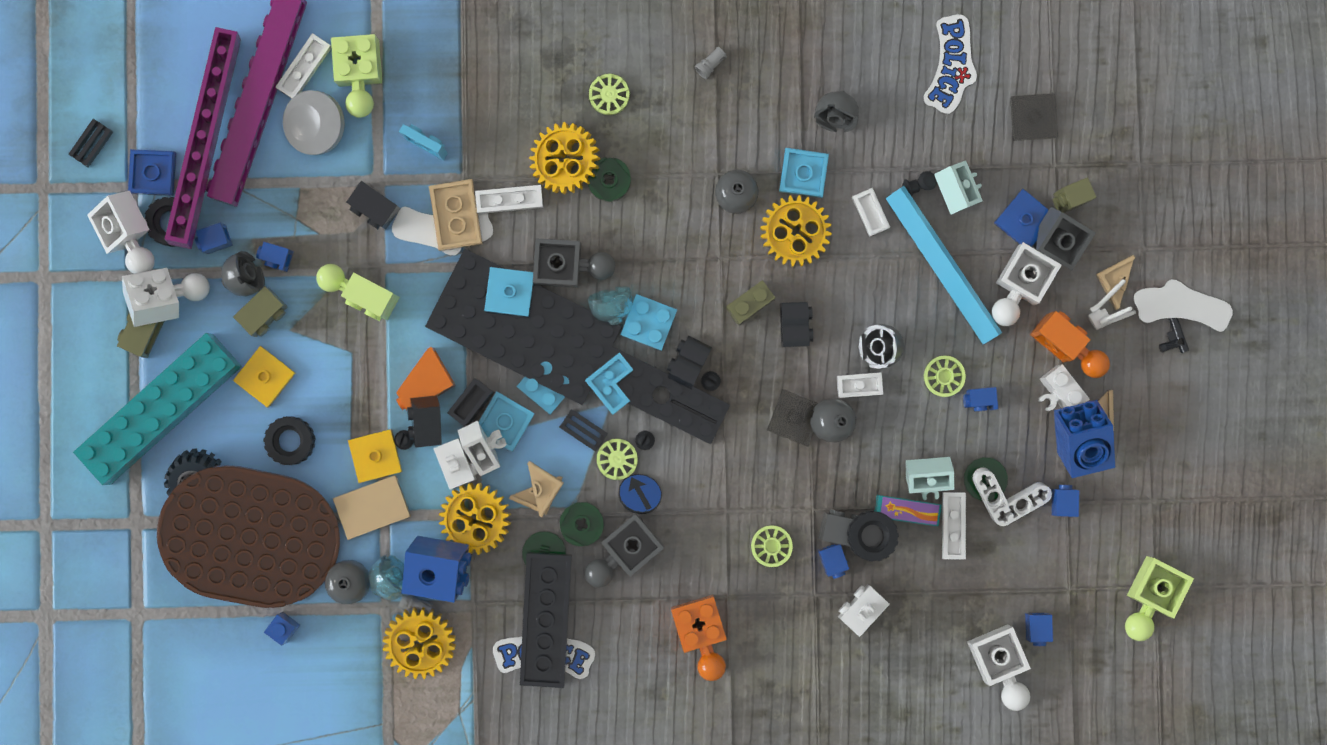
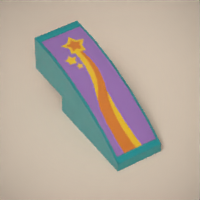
M877 495L874 511L884 513L892 520L939 526L942 505Z

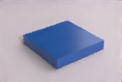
M130 149L128 191L131 194L174 196L176 152Z

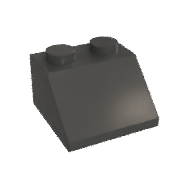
M1050 207L1039 225L1036 250L1072 271L1096 232L1063 212Z

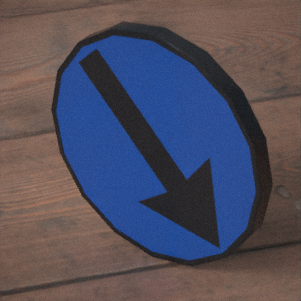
M634 474L622 481L619 486L618 496L620 503L627 510L636 514H647L657 509L661 503L662 491L660 485L653 478L643 474Z

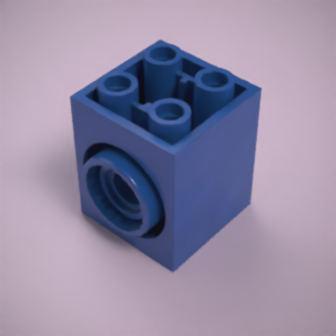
M1098 400L1054 410L1057 453L1071 478L1115 468L1113 424Z
M417 536L405 552L402 594L454 603L457 597L462 595L464 586L467 587L469 582V573H466L467 566L470 565L472 553H468L469 544Z

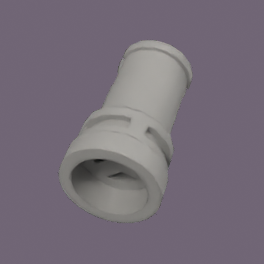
M717 47L705 60L702 59L701 62L694 66L695 70L701 77L707 79L714 72V68L727 58L726 53L720 47Z
M403 594L398 608L409 611L415 607L417 612L420 613L422 607H425V613L429 614L433 603L412 595Z

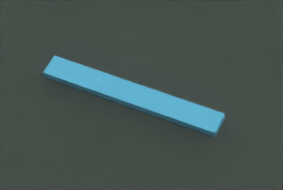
M905 186L886 198L887 202L982 344L1000 335L1002 331Z

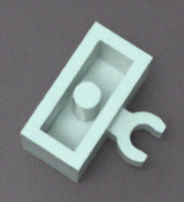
M966 160L934 174L950 214L962 211L983 201L978 191L982 185H976L973 177L977 176V173H971Z
M951 458L906 460V480L909 493H922L923 500H927L926 496L930 492H933L935 499H938L939 491L954 490V469Z

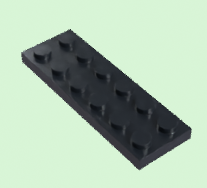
M527 552L520 667L521 686L564 688L571 554Z

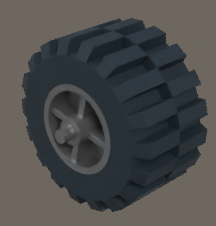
M195 448L190 453L186 450L181 455L179 454L165 474L164 479L166 481L164 487L169 488L166 492L169 496L174 488L190 475L209 467L220 466L222 461L219 458L215 460V454L211 452L208 455L206 454L207 450L204 449L198 452L197 448Z

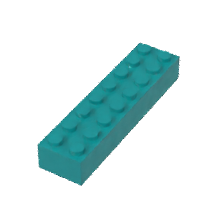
M205 333L73 453L101 485H111L242 366L213 334Z

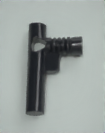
M1168 318L1173 331L1167 332L1169 342L1159 344L1160 351L1163 353L1175 347H1179L1181 353L1189 351L1178 318ZM1180 338L1182 339V342H1183L1182 345H1181V344H1178V340H1179Z

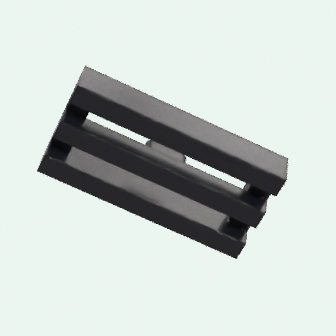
M93 118L68 155L89 168L113 131ZM102 130H104V134L99 139L95 147L92 149L88 157L84 160V156L93 146L95 140L98 138Z
M572 409L559 426V428L595 452L608 435L607 432ZM575 416L602 434L601 437L598 438L571 420V417ZM567 423L597 442L595 446L566 427Z

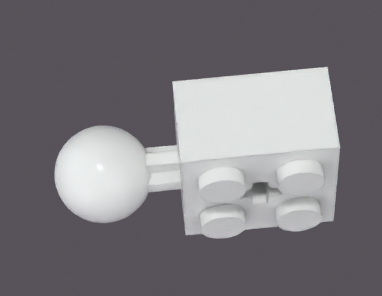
M130 191L108 195L87 214L106 253L109 254L127 249L128 253L125 258V264L131 273L151 271L155 264L154 256L150 250L140 247L137 242L150 229L137 206L136 200Z
M1024 242L1018 245L996 284L1007 289L1010 293L1007 298H1002L993 305L991 313L994 321L1001 326H1011L1016 323L1020 317L1018 304L1021 299L1032 305L1039 304L1059 271L1061 264ZM1030 270L1031 272L1029 275L1032 276V278H1027L1025 276V271Z
M167 268L122 276L123 294L134 327L179 318V301L177 297L184 296L191 301H200L208 295L210 290L207 278L198 273L189 274L184 277L181 284L173 285Z
M1007 624L967 641L984 683L992 686L1002 681L1004 684L1001 693L1003 704L1013 711L1026 708L1030 702V692L1024 684L1016 681L1015 675L1031 668L1014 628ZM998 650L1002 652V654H1000L999 660L995 658V654Z

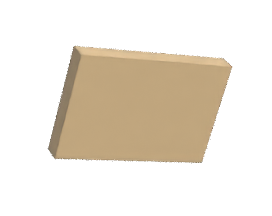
M468 179L430 185L429 191L438 250L445 251L483 245L473 180Z
M396 475L333 498L347 540L411 517Z

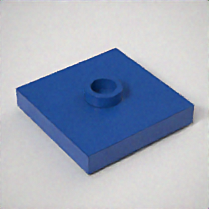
M1022 189L994 224L1018 244L1024 242L1032 247L1037 241L1039 225L1047 214L1048 209Z

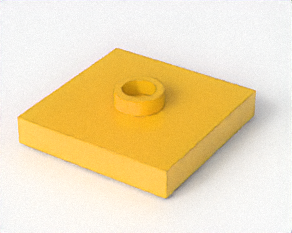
M260 346L233 381L269 408L296 373Z
M392 429L348 440L358 483L402 472Z

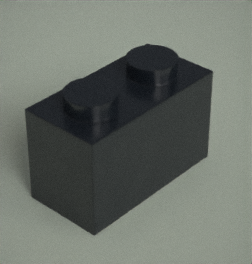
M360 181L346 201L351 206L349 209L351 212L359 217L362 214L368 217L367 223L377 230L380 226L386 230L401 209L363 181Z
M474 378L447 413L466 427L470 425L495 392L480 380Z
M437 395L410 398L411 407H407L408 421H412V426H408L409 440L413 439L415 448L442 445L440 404Z

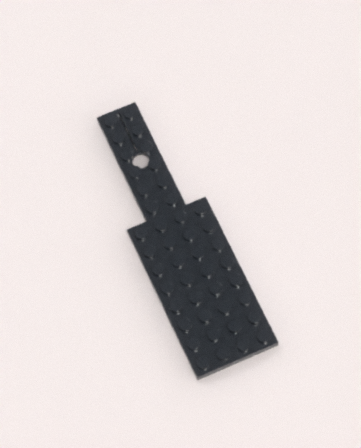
M464 248L425 325L426 328L524 377L535 379L539 384L581 405L584 404L591 390V387L585 380L620 352L633 368L631 373L617 383L618 387L630 400L628 404L711 445L730 404L695 387L690 389L668 378L669 374L613 347L622 326L539 285L533 284L529 317L485 312L490 267L505 268ZM542 362H549L552 365L550 374L544 375L545 370L541 365ZM563 376L569 379V384H564ZM657 387H665L670 392V398L664 404H658L653 399V391Z

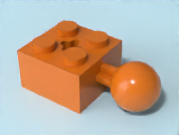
M1054 311L1046 314L1029 334L1063 363L1073 361L1076 357L1079 358L1082 371L1091 378L1104 376L1110 368L1108 356L1100 350H1088L1085 347L1091 340L1086 336L1088 333L1080 326L1075 327L1069 322L1070 318L1061 311L1059 313Z
M706 596L671 607L683 652L686 653L699 649L702 656L697 665L700 676L707 681L720 679L725 673L726 663L721 655L714 653L712 644L727 639L714 596ZM697 618L700 621H705V624L700 629L692 625L695 624V619Z

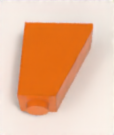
M430 347L425 351L396 392L399 397L396 401L402 410L406 409L407 411V407H411L410 398L436 395L438 397L456 386L435 348Z

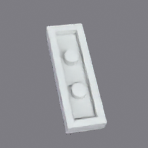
M312 33L276 85V88L291 99L301 93L331 50V45Z
M541 185L475 191L478 214L543 208Z
M942 492V559H966L965 492Z

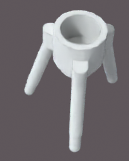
M1122 279L1098 304L1090 308L1092 313L1087 316L1096 330L1136 314L1135 310L1131 311L1132 307L1122 309L1111 315L1108 314L1105 308L1100 310L1126 282L1125 279Z

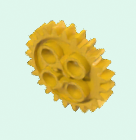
M563 122L562 128L555 123L554 130L546 127L548 134L544 135L540 132L541 141L534 140L538 145L537 148L530 149L535 153L534 156L529 157L530 160L535 162L530 168L537 170L533 176L539 178L538 183L541 185L545 184L544 188L547 190L552 188L554 193H558L560 190L561 193L566 194L567 189L575 193L576 186L582 190V182L590 184L588 176L595 177L592 169H599L594 164V161L600 160L599 156L594 155L600 151L598 147L593 146L596 140L593 138L589 139L591 134L588 131L584 133L585 129L581 126L577 129V125L574 123L569 127L566 122ZM554 143H558V149L555 152H551V146ZM579 143V149L572 152L573 144ZM567 155L570 158H578L583 156L582 160L566 158L564 159V162H562L560 159L546 160L547 157L565 158V156ZM578 164V171L575 174H571V168ZM553 165H557V171L554 174H550V168Z
M790 195L788 202L780 198V206L773 203L774 211L767 209L766 213L770 217L762 218V221L767 225L760 227V230L766 231L760 238L767 239L763 247L770 246L771 249L768 255L775 253V261L781 257L783 258L782 265H785L787 260H789L791 267L795 265L796 261L802 267L804 260L811 264L812 256L817 260L820 258L817 251L822 253L826 251L822 244L829 245L830 243L825 237L832 235L831 232L826 231L827 228L831 227V224L825 223L829 215H821L824 208L822 207L818 210L815 208L817 201L810 205L809 197L802 202L800 195H798L796 201H793ZM789 211H796L799 219L791 221L788 219L787 213ZM783 219L790 227L794 229L796 227H799V233L807 238H810L812 240V243L807 242L799 234H796L795 236L792 235L791 233L793 230L790 227L780 223L779 220ZM806 224H814L817 232L814 234L808 233L805 229ZM776 229H784L786 237L778 239L774 234ZM795 241L802 242L804 250L801 252L795 251L793 243Z
M469 483L467 489L464 485L459 486L460 492L456 489L452 490L454 497L449 495L445 497L449 504H441L445 511L439 513V516L444 517V520L439 522V525H445L446 527L441 533L449 534L446 541L452 539L457 543L469 544L468 553L473 554L475 549L477 555L482 554V548L488 553L490 552V546L494 549L498 547L496 540L498 542L504 541L501 534H508L509 532L504 528V526L511 524V522L505 520L511 513L504 511L509 505L501 504L504 496L497 498L498 490L489 492L490 485H487L484 489H482V483H478L475 488L473 483ZM466 499H470L473 502L472 510L466 508ZM486 507L492 509L493 518L486 517ZM457 510H460L462 513L466 515L458 514ZM476 514V515H477V516H476V519L479 520V521L476 522V523H473L474 519H473L472 517H470V516H473V515ZM458 519L464 521V530H460L457 527ZM485 523H490V524L493 525V527L490 528V527H489L487 524H485ZM478 528H482L485 531L484 539L477 536L476 531Z
M413 607L412 614L405 609L403 617L399 614L396 615L395 619L397 622L390 621L389 626L391 628H386L385 634L388 636L383 638V642L387 643L384 645L383 651H389L385 658L393 659L390 664L391 667L399 666L397 673L405 670V677L411 672L414 679L417 678L418 674H421L423 679H425L428 672L434 677L435 669L442 672V664L445 666L449 665L448 658H453L454 655L450 650H455L456 644L451 642L455 641L456 636L449 635L452 633L453 627L446 628L448 619L441 622V613L435 617L433 616L434 609H431L429 614L425 613V607H422L420 613ZM425 625L428 626L431 631L425 633L422 632L419 627ZM406 634L410 637V640L403 641L399 635ZM436 645L440 650L432 652L429 646ZM416 654L418 655L419 659L415 661L411 660L408 657V655Z

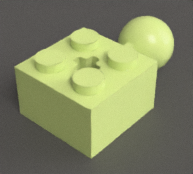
M375 34L332 37L334 82L339 87L352 86V92L346 97V109L354 117H366L372 112L374 101L372 96L365 91V85L382 83L379 39ZM359 57L360 59L357 60V64H354V59Z
M335 264L322 266L316 275L317 283L321 289L327 292L342 291L341 296L346 299L345 304L359 311L362 308L366 309L364 314L378 321L381 318L389 319L400 298L354 272L350 280L346 279L344 271Z
M1146 556L1127 594L1128 597L1143 604L1140 612L1133 613L1127 618L1125 622L1127 635L1136 641L1149 639L1154 632L1152 617L1155 611L1175 618L1194 578L1155 558ZM1158 584L1163 587L1162 590L1157 589Z

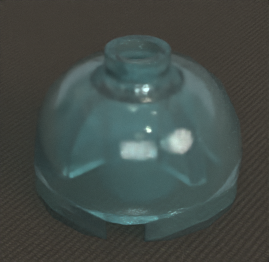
M615 287L616 291L605 289L590 295L587 300L593 316L600 321L609 322L610 325L621 323L622 318L627 316L632 308V296L629 287Z
M383 555L369 571L371 591L386 600H395L406 595L402 594L404 564L392 555L389 557Z

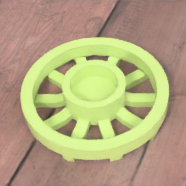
M604 74L598 76L589 88L590 103L601 114H617L629 102V87L618 75ZM608 78L607 86L604 84L602 79ZM611 78L617 79L614 86L611 85ZM599 82L603 88H597L595 85ZM621 82L625 88L617 90L616 88ZM592 91H598L600 95L592 96ZM626 91V98L619 96L618 93ZM601 98V102L596 105L594 100ZM616 100H622L624 103L619 106ZM604 103L607 104V111L600 109ZM614 103L617 109L610 111V104Z
M939 356L932 359L924 371L926 387L930 392L940 397H949L958 393L966 379L963 365L951 356ZM945 359V364L943 368L939 363V360ZM949 360L955 363L951 368H948ZM934 362L939 369L938 371L931 367ZM958 366L961 373H953V370ZM930 370L936 375L928 377V371ZM961 376V382L955 381L954 377ZM936 379V382L931 386L928 380ZM951 382L958 386L954 391L951 388ZM938 384H941L940 392L934 390ZM944 385H947L950 393H943Z
M611 439L605 442L598 450L597 466L600 472L607 478L622 480L629 477L635 471L638 455L633 445L628 441ZM613 442H617L616 451L611 446ZM624 443L627 447L621 452L620 444ZM608 446L611 453L608 454L602 450ZM629 448L632 449L633 454L625 456L626 451ZM600 455L607 456L608 460L600 461ZM634 458V464L626 462V459ZM609 463L610 465L604 471L601 464ZM624 464L632 468L628 473H626L623 467ZM612 467H614V476L607 474ZM618 468L623 472V476H617Z
M774 525L759 529L751 542L754 558L760 564L767 567H777L784 564L790 558L793 549L790 535L783 528ZM768 529H775L773 537H770ZM778 530H779V531H781L784 535L781 536L779 539H776V536H777V533H778ZM763 531L766 533V540L759 535ZM756 538L764 543L755 545ZM783 539H788L789 544H780ZM755 548L764 549L759 554H756ZM789 548L787 555L780 549ZM767 553V557L764 562L759 557ZM779 553L785 558L781 561H778L776 554ZM771 555H773L775 563H768Z

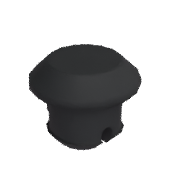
M929 171L921 173L918 178L921 189L927 191L934 189L937 184L934 174Z
M905 179L902 183V187L905 186L911 196L921 189L917 180L909 182Z
M713 371L706 372L701 378L703 388L708 391H714L720 386L721 379Z
M407 430L399 431L395 435L394 442L399 449L406 450L412 447L414 441L413 439L409 440Z
M645 430L637 434L635 442L641 450H649L653 447L655 438L651 432Z

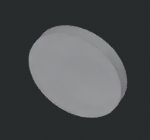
M313 90L303 91L294 96L287 104L283 114L284 133L289 143L301 153L308 155L325 154L334 149L343 136L345 126L343 111L338 102L329 94Z

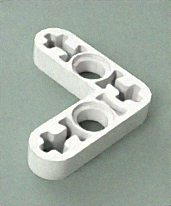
M979 468L972 477L991 518L1000 526L1009 525L1046 504L1052 496L1051 489L1047 485L1037 482L1006 499L994 474L989 469ZM982 475L987 476L986 481L990 485L989 487H986V485L981 481ZM1040 489L1043 490V496L1041 497L1037 496L1039 494L1038 491ZM991 492L998 493V498L994 502L988 501V496ZM1020 499L1026 500V505L1023 509L1016 508V503ZM1001 511L1004 512L1003 519L999 518Z

